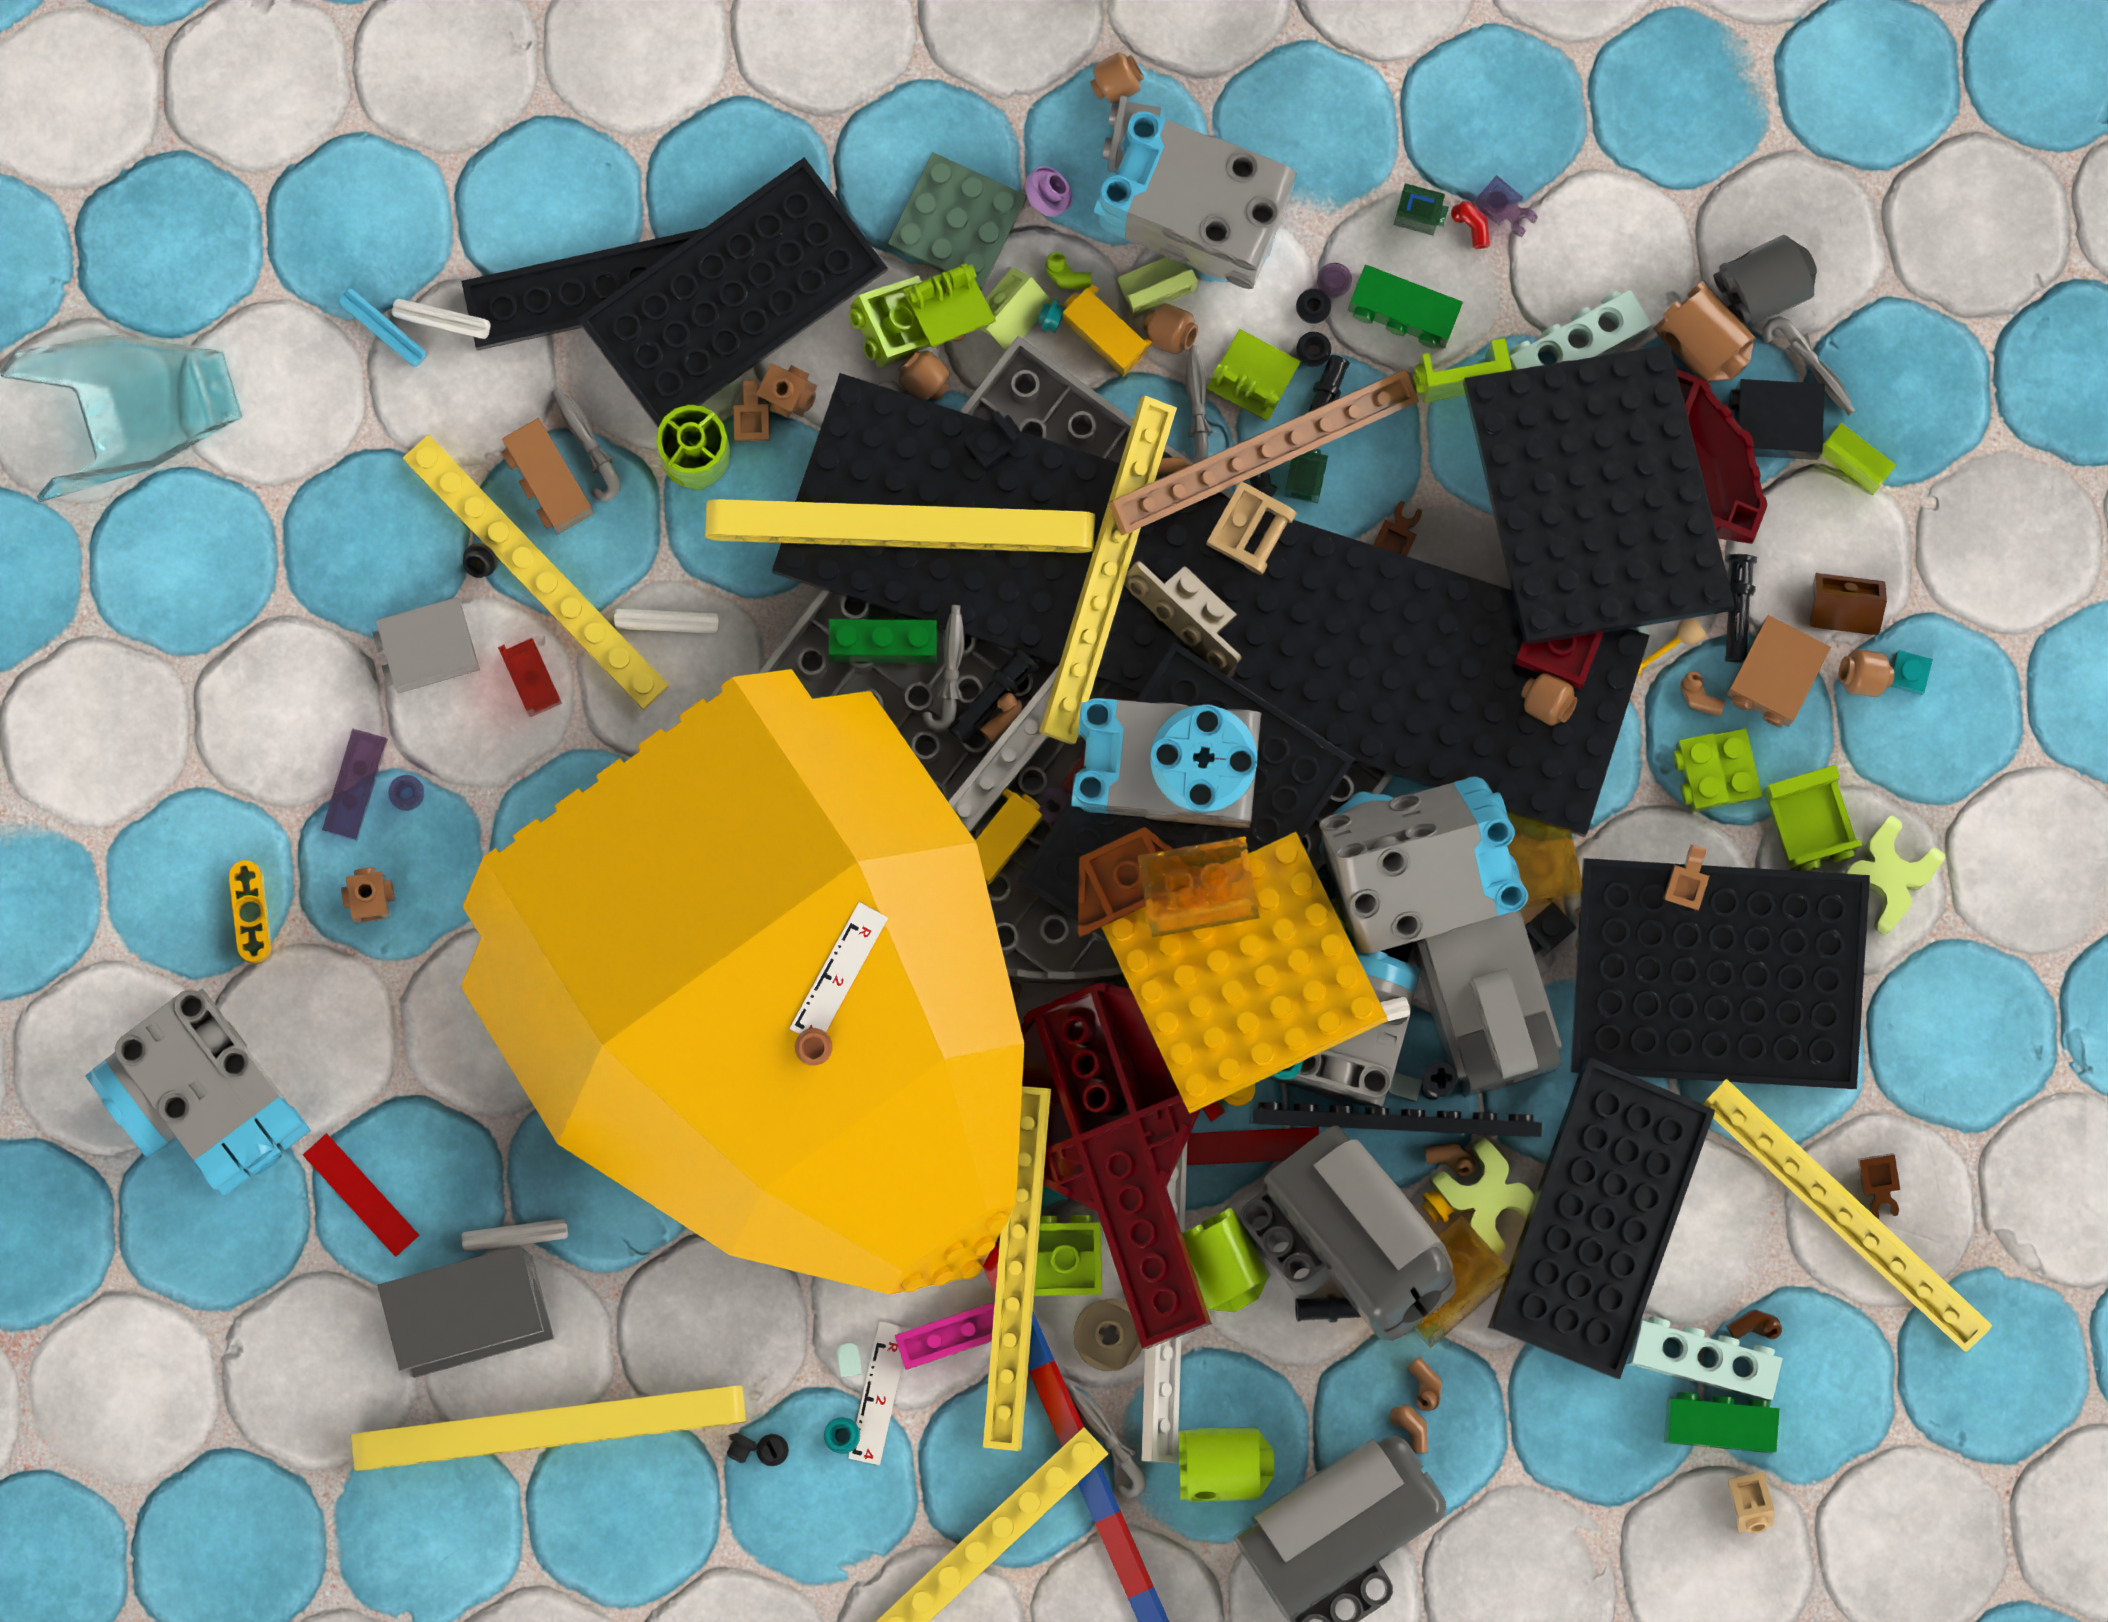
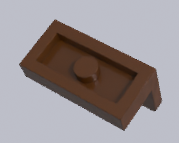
M1815 573L1813 582L1814 602L1810 616L1811 627L1879 635L1887 603L1885 581Z

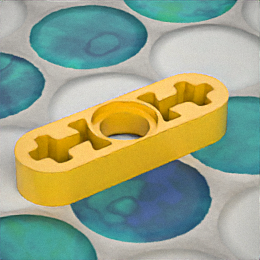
M242 860L235 863L229 871L237 950L246 962L260 964L268 959L272 949L264 879L261 869L255 863ZM247 868L251 874H255V878L249 881L250 891L252 893L258 891V896L246 895L238 899V893L245 894V886L241 881H237V876H241L243 869ZM249 902L258 904L260 908V915L253 922H246L240 916L241 908ZM262 926L263 930L255 931V936L258 943L264 944V948L259 949L258 955L253 957L250 951H245V946L251 945L250 933L245 932L242 934V928L256 929Z

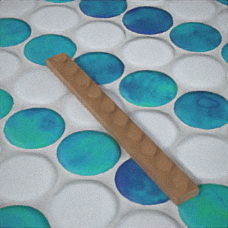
M1404 369L1107 503L1120 534L1125 535L1419 402L1407 370Z

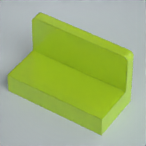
M1843 423L1838 425L1823 444L1821 455L1872 495H1874L1896 467V464Z

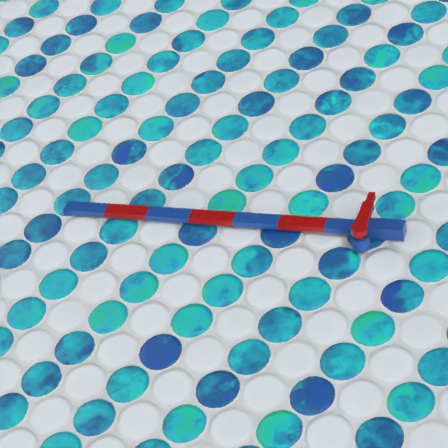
M1000 1235L995 1242V1247L990 1251L982 1266L994 1294L996 1293ZM1033 1312L1028 1372L1060 1445L1063 1447L1084 1426ZM1099 1463L1078 1483V1486L1138 1622H1169Z

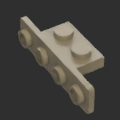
M1137 561L1131 567L1124 582V586L1131 594L1148 607L1159 620L1164 622L1206 663L1228 676L1241 660V655L1221 638L1218 633L1231 623L1237 614L1185 566L1165 584L1140 561Z

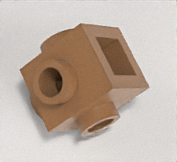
M771 363L756 395L772 402L770 410L786 418H789L791 413L803 417L805 411L810 410L815 402V390L818 385L807 380L810 375L809 373L793 365L790 366L789 370H786Z
M373 867L354 870V876L346 877L347 887H341L342 901L345 909L350 908L351 918L356 924L391 918L389 902L395 901L392 880H386L384 874L381 871L376 872ZM367 891H372L369 897L364 898Z

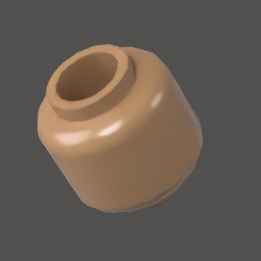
M1118 52L1093 67L1095 79L1091 80L1090 84L1099 99L1106 97L1110 103L1118 104L1120 95L1129 98L1140 91V81L1144 79V76L1132 55L1126 57L1125 54Z
M1168 303L1160 305L1155 311L1151 310L1147 314L1143 325L1144 330L1147 331V338L1152 341V346L1175 355L1183 350H1189L1195 342L1198 333V325L1195 324L1193 314Z
M917 350L914 351L898 368V371L901 373L899 376L900 385L913 397L926 401L932 398L936 402L950 387L945 383L950 376L949 369L930 351H923L922 353H919Z
M1855 649L1842 659L1838 677L1840 683L1844 685V688L1850 694L1879 697L1887 687L1889 688L1892 685L1894 669L1890 667L1889 659L1885 654Z
M1543 673L1536 679L1530 678L1521 694L1525 698V712L1551 726L1558 724L1560 721L1566 722L1577 704V697L1574 696L1573 686L1548 673Z

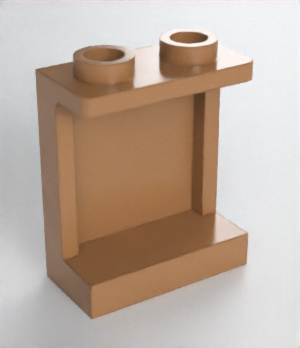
M1767 615L1726 695L1732 698L1731 703L1745 711H1750L1752 708L1764 714L1763 719L1769 724L1776 727H1782V725L1789 727L1795 720L1831 647Z

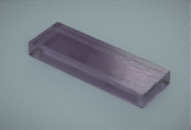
M352 728L322 827L323 832L358 841L388 741L386 737Z

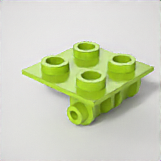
M961 264L959 267L944 271L937 276L934 275L927 280L903 289L932 348L996 322L975 280L977 275L972 264Z
M1239 329L1221 363L1215 368L1212 379L1206 389L1268 422L1301 361Z

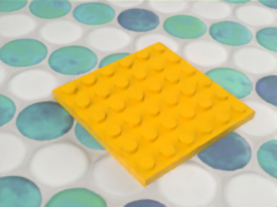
M1296 832L1204 874L1205 879L1102 927L1189 1114L1388 1021Z

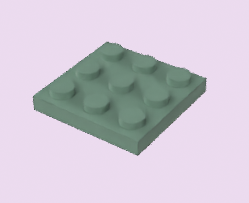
M932 152L887 243L888 247L940 272L949 271L959 267L961 264H972L977 275L975 280L982 291L1027 200V195Z

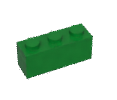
M1365 264L1351 298L1348 311L1354 313L1353 317L1361 322L1372 324L1375 321L1386 325L1387 331L1395 335L1405 336L1407 333L1419 338L1418 342L1422 345L1437 349L1438 346L1446 348L1463 302Z
M829 619L830 662L937 663V620Z
M1677 1392V1398L1667 1400L1664 1443L1762 1453L1777 1452L1780 1409L1770 1408L1771 1401L1749 1399L1748 1405L1734 1404V1397L1713 1396L1712 1402L1698 1401L1699 1394Z

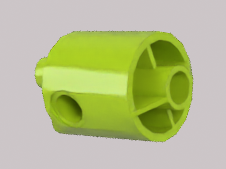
M697 405L675 408L664 417L657 430L656 444L663 469L670 479L684 488L699 491L713 485L723 477L729 466L731 452L724 424L713 411Z
M1230 1207L1202 1221L1205 1228L1199 1224L1192 1229L1190 1228L1182 1232L1208 1310L1236 1312L1259 1299L1271 1274L1237 1212H1233Z
M1258 1427L1196 1428L1178 1431L1180 1500H1187V1502L1260 1500L1274 1478V1451L1260 1433Z

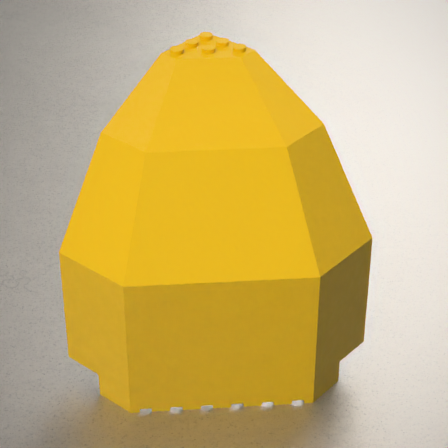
M792 669L732 677L720 686L723 692L709 702H706L703 698L680 714V723L667 732L661 728L637 745L640 750L637 754L625 762L619 758L596 775L598 782L584 792L578 788L555 804L554 807L557 811L541 822L536 818L512 835L515 841L501 852L494 848L483 856L462 906L480 934L481 939L460 987L556 1143L727 1254L890 1295L905 1291L913 1292L919 1288L932 1285L941 1286L947 1282L963 1278L972 1279L982 1271L983 1264L990 1251L995 1247V1242L1002 1229L1008 1223V1218L1016 1205L1024 1040L977 843L871 691L812 699ZM860 902L888 917L826 1031L832 1041L831 1055L822 1064L808 1065L798 1058L795 1051V1042L800 1034L789 1028L857 904Z

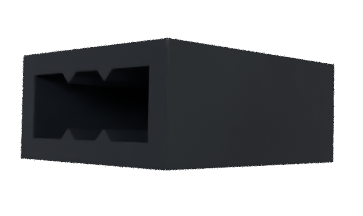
M1740 379L1736 389H1731L1729 409L1735 410V421L1744 431L1747 430L1752 436L1754 442L1753 451L1756 457L1817 460L1823 452L1825 384Z

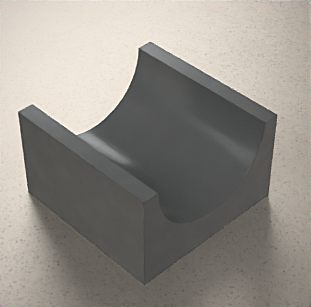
M521 1245L377 1285L399 1371L411 1369L414 1378L554 1340L533 1256Z

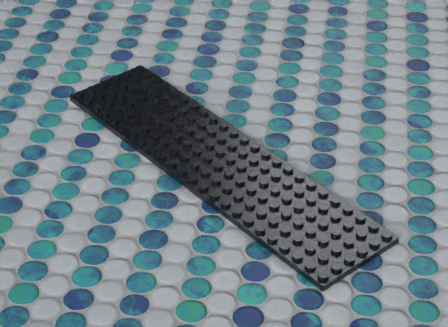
M839 373L795 502L1090 512L1095 515V548L1120 463L1020 431L1017 433L1019 445L988 469L984 470L964 445L963 440L988 422V420ZM1156 475L1155 481L1163 477ZM1216 494L1141 527L1128 571L1137 561H1140L1165 584L1185 566L1237 614L1231 623L1218 633L1221 638L1241 655V660L1228 675L1229 678L1354 758V763L1431 788L1461 781L1469 777H1479L1487 783L1492 793L1499 792L1501 794L1506 812L1581 837L1587 836L1650 635L1630 628L1604 632L1582 689L1573 687L1574 696L1577 697V704L1572 715L1566 722L1560 721L1558 724L1551 726L1529 715L1524 709L1525 698L1521 696L1522 690L1530 678L1536 679L1541 674L1515 664L1523 642V636L1512 590L1293 520L1292 523H1287L1265 562L1268 565L1263 575H1259L1246 568L1243 564L1206 545L1207 540L1230 499ZM1269 511L1264 513L1246 545L1245 551L1252 555L1255 553L1275 517L1273 513ZM781 543L772 573L915 620H937V627L946 629L952 605H960L964 636L1010 651L1018 647L1031 658L1059 666L1093 551L1087 553ZM1123 585L1096 679L1141 693L1174 642L1200 659L1202 658Z

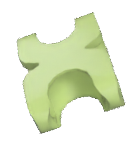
M1893 815L1883 822L1867 842L1865 855L1868 861L1860 860L1855 862L1845 872V874L1870 875L1869 889L1875 891L1882 902V910L1875 921L1874 927L1883 936L1896 926L1910 908L1912 897L1908 889L1918 890L1926 885L1945 859V853L1938 848H1933L1920 861L1907 862L1902 860L1895 852L1894 846L1895 839L1902 829V823Z
M1479 1137L1472 1145V1153L1482 1169L1481 1178L1476 1184L1471 1186L1460 1185L1448 1173L1443 1171L1433 1174L1430 1177V1182L1433 1189H1437L1454 1210L1453 1212L1472 1211L1467 1224L1469 1234L1490 1257L1498 1259L1504 1253L1505 1243L1495 1227L1496 1217L1500 1212L1508 1209L1516 1210L1527 1219L1535 1195L1523 1183L1505 1184L1510 1171L1507 1160L1488 1139Z

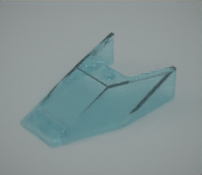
M110 335L15 351L0 370L2 378L72 389L77 395L94 451L95 460L92 464L74 474L52 477L37 495L39 503L153 469L242 418L224 353L219 350Z

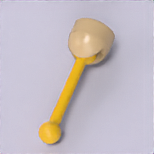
M1695 617L1683 619L1677 627V637L1642 660L1637 676L1642 673L1643 668L1679 643L1683 642L1693 645L1705 639L1707 635Z

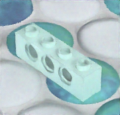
M1631 289L1623 294L1615 291L1601 300L1603 305L1592 311L1589 307L1584 308L1571 317L1572 322L1563 327L1555 324L1541 333L1542 338L1532 344L1527 340L1514 347L1510 351L1512 355L1509 356L1511 368L1516 370L1544 365L1538 359V354L1541 352L1551 353L1555 357L1556 363L1610 355L1648 334L1652 324ZM1610 319L1615 323L1616 330L1606 332L1600 328L1598 321ZM1573 335L1581 336L1585 340L1586 346L1581 349L1574 348L1570 345L1568 338Z
M1650 1316L1648 1322H1640L1628 1365L1759 1400H1773L1783 1360L1781 1357L1774 1356V1349L1761 1345H1754L1753 1350L1739 1346L1740 1340L1719 1335L1718 1341L1704 1337V1330L1690 1326H1684L1683 1331L1669 1328L1670 1321ZM1670 1338L1678 1342L1680 1353L1677 1358H1669L1663 1353L1662 1345L1666 1339ZM1701 1348H1708L1714 1353L1715 1362L1711 1368H1705L1698 1362L1697 1355ZM1737 1357L1746 1359L1750 1365V1371L1746 1377H1739L1733 1371L1732 1364Z

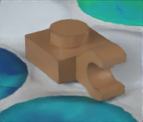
M743 380L744 405H733L734 442L770 441L769 405H758V395H756L758 390L757 380Z
M1690 844L1684 868L1673 865L1663 897L1664 900L1699 910L1709 880V876L1699 873L1706 855V848Z

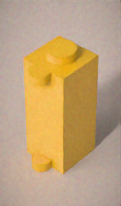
M1094 284L1086 288L1081 294L1078 292L1073 293L1063 304L1065 310L1063 311L1062 321L1124 377L1147 353V350L1152 346V341L1148 338L1143 340L1095 295L1099 289Z
M1005 788L1001 794L1007 799V802L975 840L986 885L988 886L1042 820V814L1038 811L1041 806L1027 794L1020 797L1015 792L1013 793Z

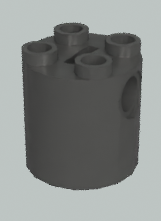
M1782 235L1748 251L1736 260L1722 263L1719 266V272L1713 274L1719 291L1721 293L1726 292L1731 303L1727 307L1745 326L1750 328L1767 317L1775 314L1778 315L1814 297L1817 267L1807 248L1801 246L1788 236Z

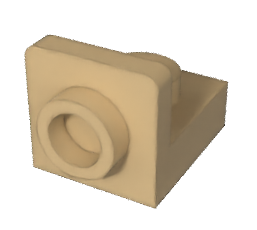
M1764 1472L1728 1479V1487L1737 1516L1738 1532L1760 1533L1768 1527H1772L1774 1525V1507Z

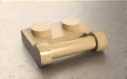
M1241 481L1207 540L1206 545L1243 564L1252 572L1263 575L1268 566L1265 563L1285 526L1287 523H1292L1297 513L1287 505ZM1268 510L1275 517L1255 553L1252 555L1244 549L1264 513Z

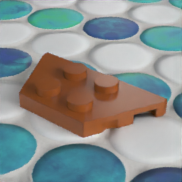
M1143 827L1080 857L1078 934L1080 937L1087 935L1206 877L1202 871L1165 844L1149 829Z

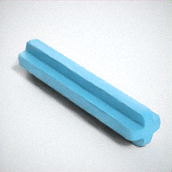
M348 289L339 300L341 306L414 367L422 363L426 357L425 350L353 289Z

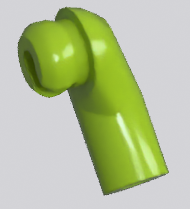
M1053 252L1048 255L1045 263L1046 273L1058 287L1062 289L1085 290L1091 286V272H1073L1065 262V256L1060 252Z

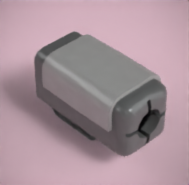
M1339 1126L1327 1128L1271 1170L1263 1180L1265 1183L1264 1190L1247 1202L1240 1213L1241 1221L1250 1238L1294 1292L1300 1295L1311 1294L1332 1279L1372 1331L1383 1340L1394 1341L1401 1338L1421 1323L1424 1317L1430 1316L1447 1303L1455 1294L1457 1285L1452 1272L1453 1263L1443 1242L1361 1142L1357 1139L1350 1140ZM1257 1217H1267L1264 1224L1260 1226L1252 1225ZM1278 1243H1289L1284 1251L1273 1252L1274 1247ZM1303 1268L1310 1269L1306 1277L1302 1279L1294 1278L1298 1270Z
M1389 1436L1377 1442L1374 1439L1365 1441L1252 1516L1253 1524L1233 1537L1274 1603L1289 1622H1309L1312 1619H1318L1321 1622H1359L1386 1604L1393 1594V1585L1379 1561L1437 1524L1446 1513L1444 1496L1428 1472L1423 1474L1421 1471L1422 1463L1411 1446L1403 1438ZM1374 1578L1381 1580L1385 1586L1384 1595L1378 1600L1370 1599L1366 1593L1367 1583ZM1342 1599L1350 1600L1355 1607L1353 1616L1348 1620L1340 1619L1335 1612L1337 1603Z

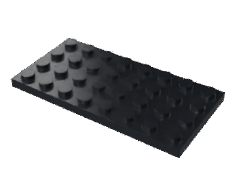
M803 157L580 316L578 322L658 428L664 417L675 408L686 405L700 406L888 270V267L806 158Z
M1584 1058L1488 1328L1614 1379H1620L1715 1110L1592 1058Z

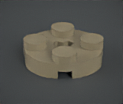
M1118 1299L1099 1300L1084 1308L1079 1314L1073 1330L1074 1346L1081 1359L1089 1366L1101 1371H1119L1132 1364L1138 1358L1142 1347L1126 1302ZM1110 1325H1113L1117 1328L1115 1334L1120 1338L1117 1343L1111 1341L1108 1345L1102 1343L1103 1336L1099 1334V1330L1101 1328L1108 1329Z

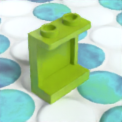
M1506 339L1491 340L1485 356V363L1437 372L1432 368L1430 354H1422L1419 364L1415 365L1416 373L1412 374L1416 394H1422L1423 403L1466 396L1463 387L1464 378L1512 370Z
M1836 765L1769 784L1763 790L1789 870L1800 868V871H1812L1822 867L1820 861L1834 858L1835 863L1854 858V851H1857L1862 846L1860 839L1856 840L1837 783L1840 775Z

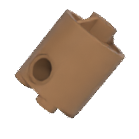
M1702 281L1688 293L1687 296L1689 298L1682 304L1680 301L1674 303L1663 314L1664 318L1653 330L1666 345H1670L1675 355L1696 377L1706 380L1708 384L1712 381H1731L1749 365L1756 337Z

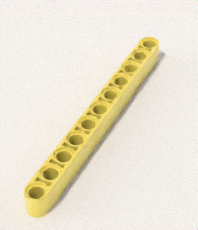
M714 499L706 502L705 538L715 541L1087 553L1094 550L1095 515L1083 511Z
M729 1386L351 1434L350 1436L354 1471L731 1425L747 1422L743 1386Z

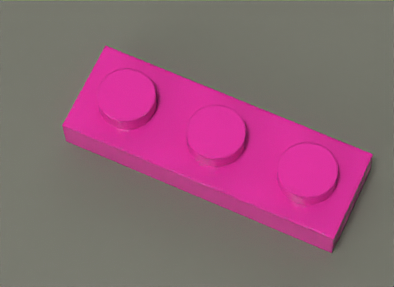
M995 1302L894 1335L905 1369L909 1370L992 1342Z

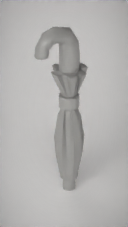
M1778 316L1769 319L1763 327L1765 343L1768 344L1774 339L1772 331L1775 329L1781 330L1791 344L1787 349L1804 358L1803 361L1808 367L1810 366L1816 383L1825 384V395L1840 409H1844L1848 416L1854 413L1855 409L1852 407L1848 394L1837 375L1827 365L1818 360L1819 357L1815 352H1812L1808 333L1802 336L1792 322L1786 318Z
M1192 345L1189 349L1186 366V390L1192 405L1191 413L1193 417L1188 437H1194L1195 455L1189 458L1187 452H1179L1193 464L1207 458L1208 436H1211L1210 433H1213L1205 419L1206 379L1196 345Z
M557 388L553 391V394L557 398L556 402L568 429L584 444L585 450L590 454L592 472L597 473L599 471L608 486L605 492L597 488L591 493L596 499L603 502L613 500L620 491L619 477L611 465L613 463L612 460L615 458L600 449L598 442L593 437L587 418L577 405L563 393L561 388Z
M952 605L951 614H949L942 647L946 667L944 679L946 680L937 698H943L941 719L934 720L932 713L922 712L923 721L927 728L936 732L948 730L947 728L955 721L957 699H963L957 683L959 671L957 670L964 651V630L960 605Z
M1073 1383L1070 1384L1067 1389L1080 1418L1086 1427L1104 1441L1108 1450L1111 1449L1115 1468L1117 1469L1121 1466L1133 1482V1486L1130 1488L1123 1484L1116 1490L1122 1496L1131 1499L1141 1495L1146 1487L1143 1471L1133 1459L1136 1452L1119 1443L1120 1440L1115 1434L1113 1435L1103 1412L1082 1391L1077 1390Z

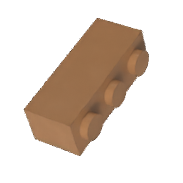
M539 418L502 438L506 449L501 451L510 469L512 470L517 467L522 474L523 479L518 482L527 498L531 499L535 496L541 508L536 513L546 529L552 526L556 534L559 535L594 514L587 498Z

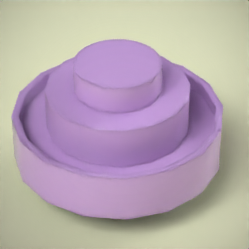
M1041 166L1027 176L1025 191L1029 203L1034 209L1050 217L1060 216L1068 210L1073 198L1071 188L1058 171L1051 167Z

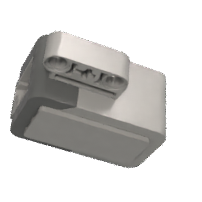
M1520 911L1499 915L1415 941L1412 947L1417 967L1421 969L1420 978L1446 1062L1456 1070L1458 1076L1457 1083H1459L1465 1098L1554 1072L1561 1065L1559 1051L1562 1049L1561 1040Z

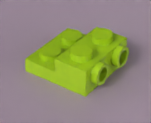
M919 276L860 294L850 305V322L855 329H861L865 338L863 343L865 355L869 360H875L878 368L907 359L916 350L919 351L931 347L903 292V289L915 283H920Z
M1746 728L1716 735L1711 733L1679 740L1676 744V750L1672 751L1675 768L1677 771L1682 770L1685 784L1680 786L1682 799L1685 805L1690 804L1692 813L1761 799L1762 792Z
M1071 1215V1223H1057V1216H1040L1034 1296L1102 1295L1101 1222H1093V1215Z

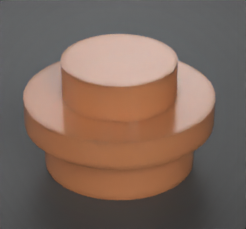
M809 1028L797 1037L795 1051L803 1063L819 1065L824 1063L831 1055L832 1041L825 1031L818 1028Z

